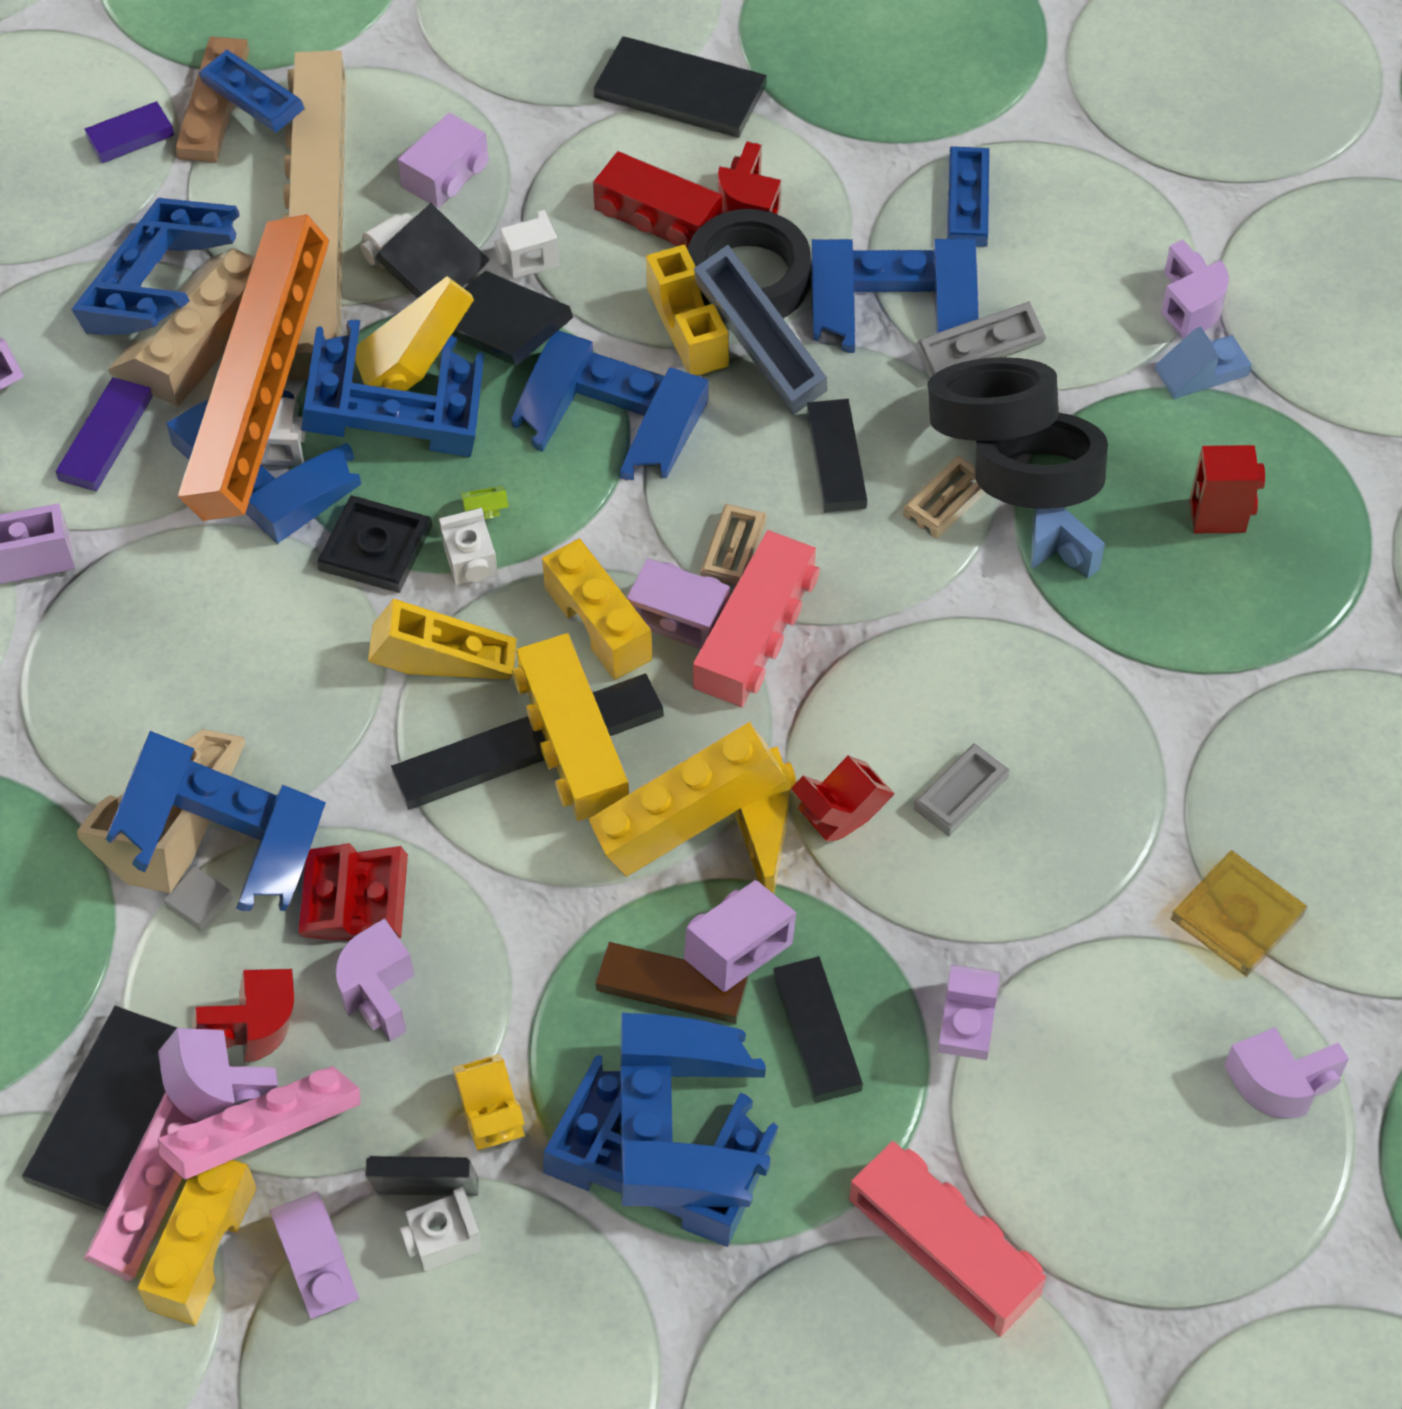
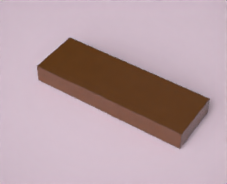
M608 942L595 984L596 991L736 1024L747 988L748 976L726 992H723L685 959Z

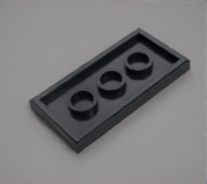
M622 36L594 86V98L739 138L767 85V75Z
M114 1005L22 1174L26 1183L107 1212L166 1092L162 1081L158 1051L178 1027Z

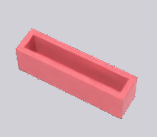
M770 530L766 531L693 663V689L743 707L750 692L756 694L759 691L766 673L764 666L769 658L776 659L784 641V634L782 633L787 624L791 626L795 624L801 611V598L804 592H812L817 583L820 568L815 566L816 547Z
M892 1141L851 1180L849 1201L1000 1338L1042 1295L1046 1276L1043 1274L1040 1263L1027 1251L1020 1250L1018 1252L1004 1239V1234L1000 1227L987 1216L979 1217L966 1206L965 1198L957 1188L948 1182L942 1184L928 1172L925 1161L913 1150L906 1149L904 1151L897 1143Z

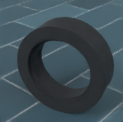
M758 209L733 210L708 220L693 235L688 252L696 267L727 245L731 249L741 246L761 247L781 256L788 266L786 274L777 283L761 289L783 318L793 313L806 298L810 285V246L803 232L785 217ZM700 290L704 306L710 305L711 303Z
M1012 357L970 360L946 367L935 373L928 381L930 424L936 431L949 437L971 441L1013 439L1027 436L1049 427L1056 421L1059 415L1057 374L1053 368L1038 361Z
M1059 412L1056 421L1039 432L1007 440L976 441L975 479L985 493L1011 505L1035 509H1053L1076 505L1091 499L1103 488L1106 480L1108 441L1105 434L1091 422L1077 416ZM1027 453H1048L1063 456L1073 461L1058 465H1032L1012 460L1010 457Z

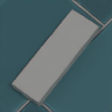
M1030 301L919 339L915 347L930 379L938 371L957 363L983 358L1005 357L1042 344L1046 336Z

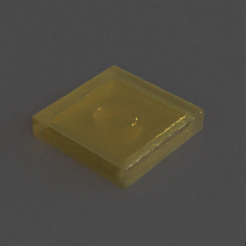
M1230 850L1173 910L1170 920L1244 976L1248 977L1304 916L1308 906L1241 856Z

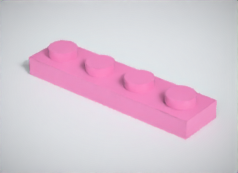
M334 1066L317 1070L310 1076L286 1086L274 1088L262 1096L240 1105L228 1107L221 1113L197 1123L185 1125L178 1131L158 1138L159 1154L186 1180L361 1105L360 1088Z
M166 1092L83 1258L128 1282L134 1279L183 1178L160 1156L158 1138L178 1131L185 1125L199 1122L181 1112L170 1100Z

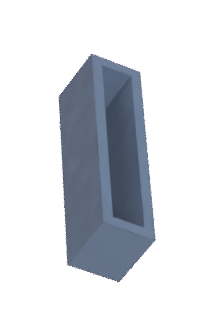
M729 245L694 268L697 286L708 301L715 305L720 317L793 415L805 408L807 402L815 401L828 391L826 375Z

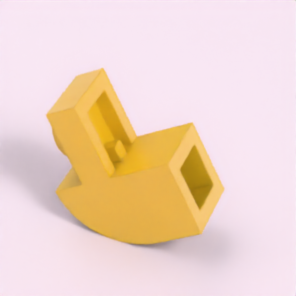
M500 1054L452 1067L464 1113L477 1151L525 1136L522 1127L525 1123L521 1108L514 1098L505 1061Z

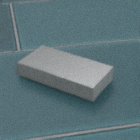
M973 743L915 800L914 810L946 835L950 836L1008 779L1010 769Z

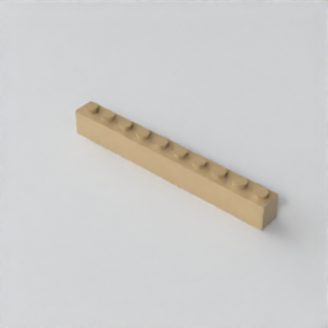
M342 50L295 52L294 69H288L287 72L289 91L302 100L305 109L291 120L292 125L285 128L287 149L291 150V154L284 156L286 179H290V184H284L283 186L284 205L286 209H289V214H283L282 219L308 214L330 240L289 371L290 381L308 380L316 327L322 326L325 340L341 337L346 74Z

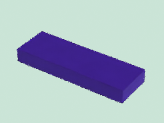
M115 377L111 378L56 469L58 481L95 492L98 491L153 398L150 387Z

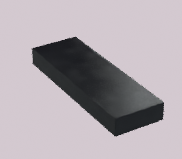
M849 398L807 402V417L824 513L867 509V494Z
M820 956L774 967L773 977L815 1103L862 1091L863 1082Z

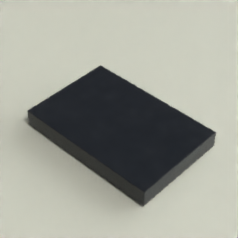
M484 271L464 288L472 294L474 301L451 335L467 345L517 366L573 318L570 306L491 272Z

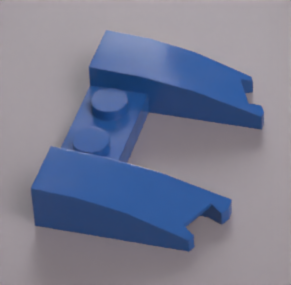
M158 197L71 310L85 333L121 335L150 329L157 326L159 321L177 308L181 309L190 302L185 292L141 287V285L156 264L161 261L167 250H204L233 244L237 233L232 225L233 221L240 216L237 207L234 205Z
M812 239L813 340L818 341L822 330L825 329L845 337L842 343V351L855 353L854 292H934L937 333L979 319L975 239H934L933 250H853V239Z
M361 320L347 321L346 329L348 335L326 340L322 326L316 327L301 431L344 437L345 427L427 439L430 440L429 451L471 457L476 435L484 363L483 353L479 352L473 363L452 352L456 346L457 338L451 335L441 352L436 396L352 383Z
M558 330L549 338L538 358L511 419L512 426L516 429L525 420L537 432L532 438V446L543 452L576 393L644 415L621 467L620 478L634 480V469L636 466L660 464L661 478H667L709 401V380L669 367L665 376L594 353L593 341Z
M283 390L282 397L295 399L293 393ZM209 399L193 406L166 423L172 445L188 460H190ZM348 443L338 446L305 461L277 478L260 465L245 514L279 544L361 485L360 475L350 473L346 461L354 459L351 446Z
M149 731L111 823L106 840L111 843L122 832L141 850L134 858L132 865L138 870L146 872L172 805L259 840L236 909L251 911L254 906V896L279 895L280 911H286L304 867L326 802L283 784L277 795L190 760L194 748Z
M621 1013L622 1206L750 1207L753 1195L744 1188L753 1172L766 1177L770 1169V1155L717 1146L673 1142L671 1077L765 1078L766 1065L761 1058L752 1059L742 1044L746 1038L744 1030L684 1017Z
M596 1055L547 1144L543 1152V1173L586 1191H589L592 1184L596 1183L622 1194L621 1135L618 1134L621 1127L620 1071H603L602 1055ZM740 1092L714 1146L768 1155L777 1135L778 1126L772 1123L763 1133L745 1115L752 1108L753 1101L746 1094ZM752 1173L744 1188L749 1193H753L760 1174ZM653 1206L682 1218L681 1229L726 1247L729 1246L746 1207Z

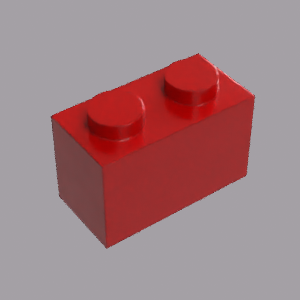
M1212 445L1201 447L1189 497L1194 534L1246 533L1250 516H1256L1258 511L1257 490L1264 489L1265 466L1264 463L1257 462L1255 445Z

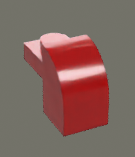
M746 141L741 156H734L731 168L719 166L718 193L722 194V213L739 209H758L775 214L779 213L781 208V180L760 175L762 144Z
M849 755L843 759L823 782L803 775L790 788L801 800L797 809L826 841H836L846 837L867 823L895 795L867 762Z
M292 969L243 970L239 990L240 1005L196 1006L192 1029L224 1030L227 1049L234 1045L243 1046L244 1063L257 1061L270 1055L282 1044L289 1029L294 1006Z

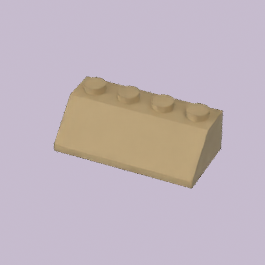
M231 248L207 259L178 291L185 292L190 302L181 309L177 308L159 321L157 326L143 330L108 369L110 375L150 387L153 396L178 407L224 354L255 257L238 249Z

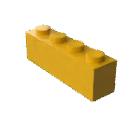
M568 633L517 648L518 667L512 669L514 682L519 694L527 693L531 704L526 705V710L533 731L542 730L546 741L540 743L546 765L548 769L557 768L560 780L555 781L562 806L572 807L577 822L591 818L629 795V783Z
M749 721L588 820L606 856L627 877L784 783L787 779L769 746Z

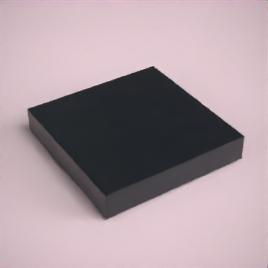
M431 202L375 256V259L417 299L447 276L461 287H464L490 261Z
M350 495L317 560L318 569L322 572L400 593L432 528L431 517Z
M369 1156V1158H366L365 1177L377 1194L453 1195V1190L463 1187L466 1195L478 1196L479 1177L468 1157Z

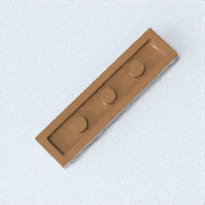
M210 36L199 72L227 49L244 61H247L250 51L248 40ZM199 73L175 149L178 159L217 163L234 104L204 84Z

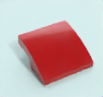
M350 843L310 849L305 861L298 933L306 938L350 941L359 933L385 919L397 937L401 938L408 863L406 851L402 846L357 852Z

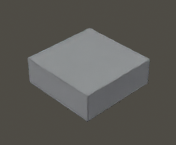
M194 866L163 900L166 908L202 932L233 897L230 889Z

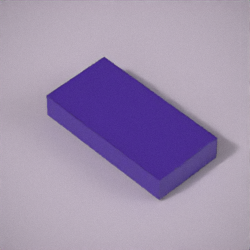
M157 101L84 128L86 137L101 163L174 136L173 126Z

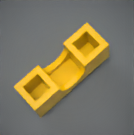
M684 244L646 255L647 290L687 373L698 376L729 367V333L715 305L704 306L700 288L696 284L694 274L696 266Z
M580 538L542 557L546 591L567 618L576 614L580 616L590 637L591 650L614 681L652 661L651 629Z
M230 1160L187 1179L137 1288L148 1311L196 1326L216 1281L213 1273V1264L218 1245L226 1230L234 1233L238 1232L257 1189L248 1164Z

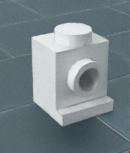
M545 210L538 211L536 219L501 228L502 239L494 241L498 260L501 265H508L513 279L560 266L558 238Z
M281 398L261 465L298 466L304 462L301 442L305 441L306 431H301L302 417L298 415L299 404L295 399Z
M482 508L439 518L442 543L455 585L466 582H479L487 577L498 575L496 553L484 520Z
M463 1187L453 1190L454 1194L405 1211L409 1225L400 1228L409 1258L419 1255L424 1272L483 1251L479 1231ZM446 1224V1226L440 1231L430 1230Z

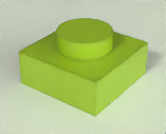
M503 485L460 493L463 511L467 512L482 508L484 519L500 516L499 509L509 507L507 493Z

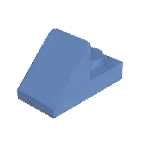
M1199 326L1156 364L1155 370L1173 399H1177L1248 376L1252 364L1233 335L1210 341L1202 327Z
M1064 507L1034 509L1031 551L1032 568H1035L1055 552H1058L1062 560L1069 567L1076 568L1087 579L1100 570L1105 543Z

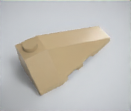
M202 729L182 744L194 748L190 760L231 776L245 746V739L240 736ZM123 794L118 798L109 795L100 801L78 829V839L126 884L171 893L191 865L210 820L172 805L146 872H142L132 865L134 858L141 850L122 832L111 843L106 840Z

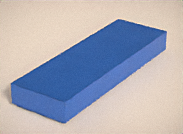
M228 49L198 72L204 84L275 133L305 109L299 97Z
M950 146L947 239H975L976 246L987 247L990 148Z

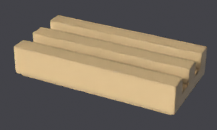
M958 455L904 506L903 516L908 520L915 518L917 520L916 525L921 529L927 526L930 529V535L937 539L985 493L975 481L953 502L976 480L975 466ZM961 471L966 473L954 485H951L927 511L922 509ZM950 503H952V504L936 519V517H937Z
M725 503L701 568L700 576L716 578L723 584H727V582L734 583L735 588L760 543L767 523V513ZM732 517H738L739 520L722 568L717 567L715 564ZM749 520L754 521L738 569L733 571L732 567Z

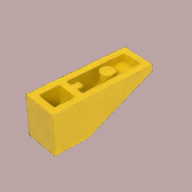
M447 276L357 344L355 362L364 385L407 391L422 380L474 301L472 294Z
M393 598L372 624L368 662L409 675L510 680L513 676L512 669L515 663L517 638Z
M778 746L772 747L770 750L787 781L734 812L757 880L773 894L775 892L790 813V788L797 782L791 762L783 763Z

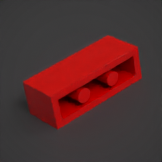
M620 151L614 154L593 181L594 210L601 212L607 217L630 224L642 232H648L665 239L675 246L685 244L688 249L695 232L708 220L722 214V194Z

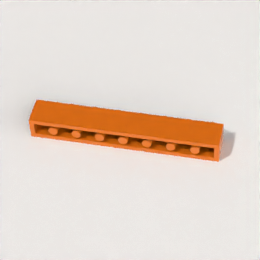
M308 214L266 222L178 494V498L202 521L242 516L246 513L330 241Z

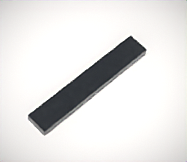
M646 673L592 692L610 736L664 716L663 706ZM526 716L391 765L392 774L407 809L410 810L544 761L540 743L546 740L542 730L533 731L529 718Z

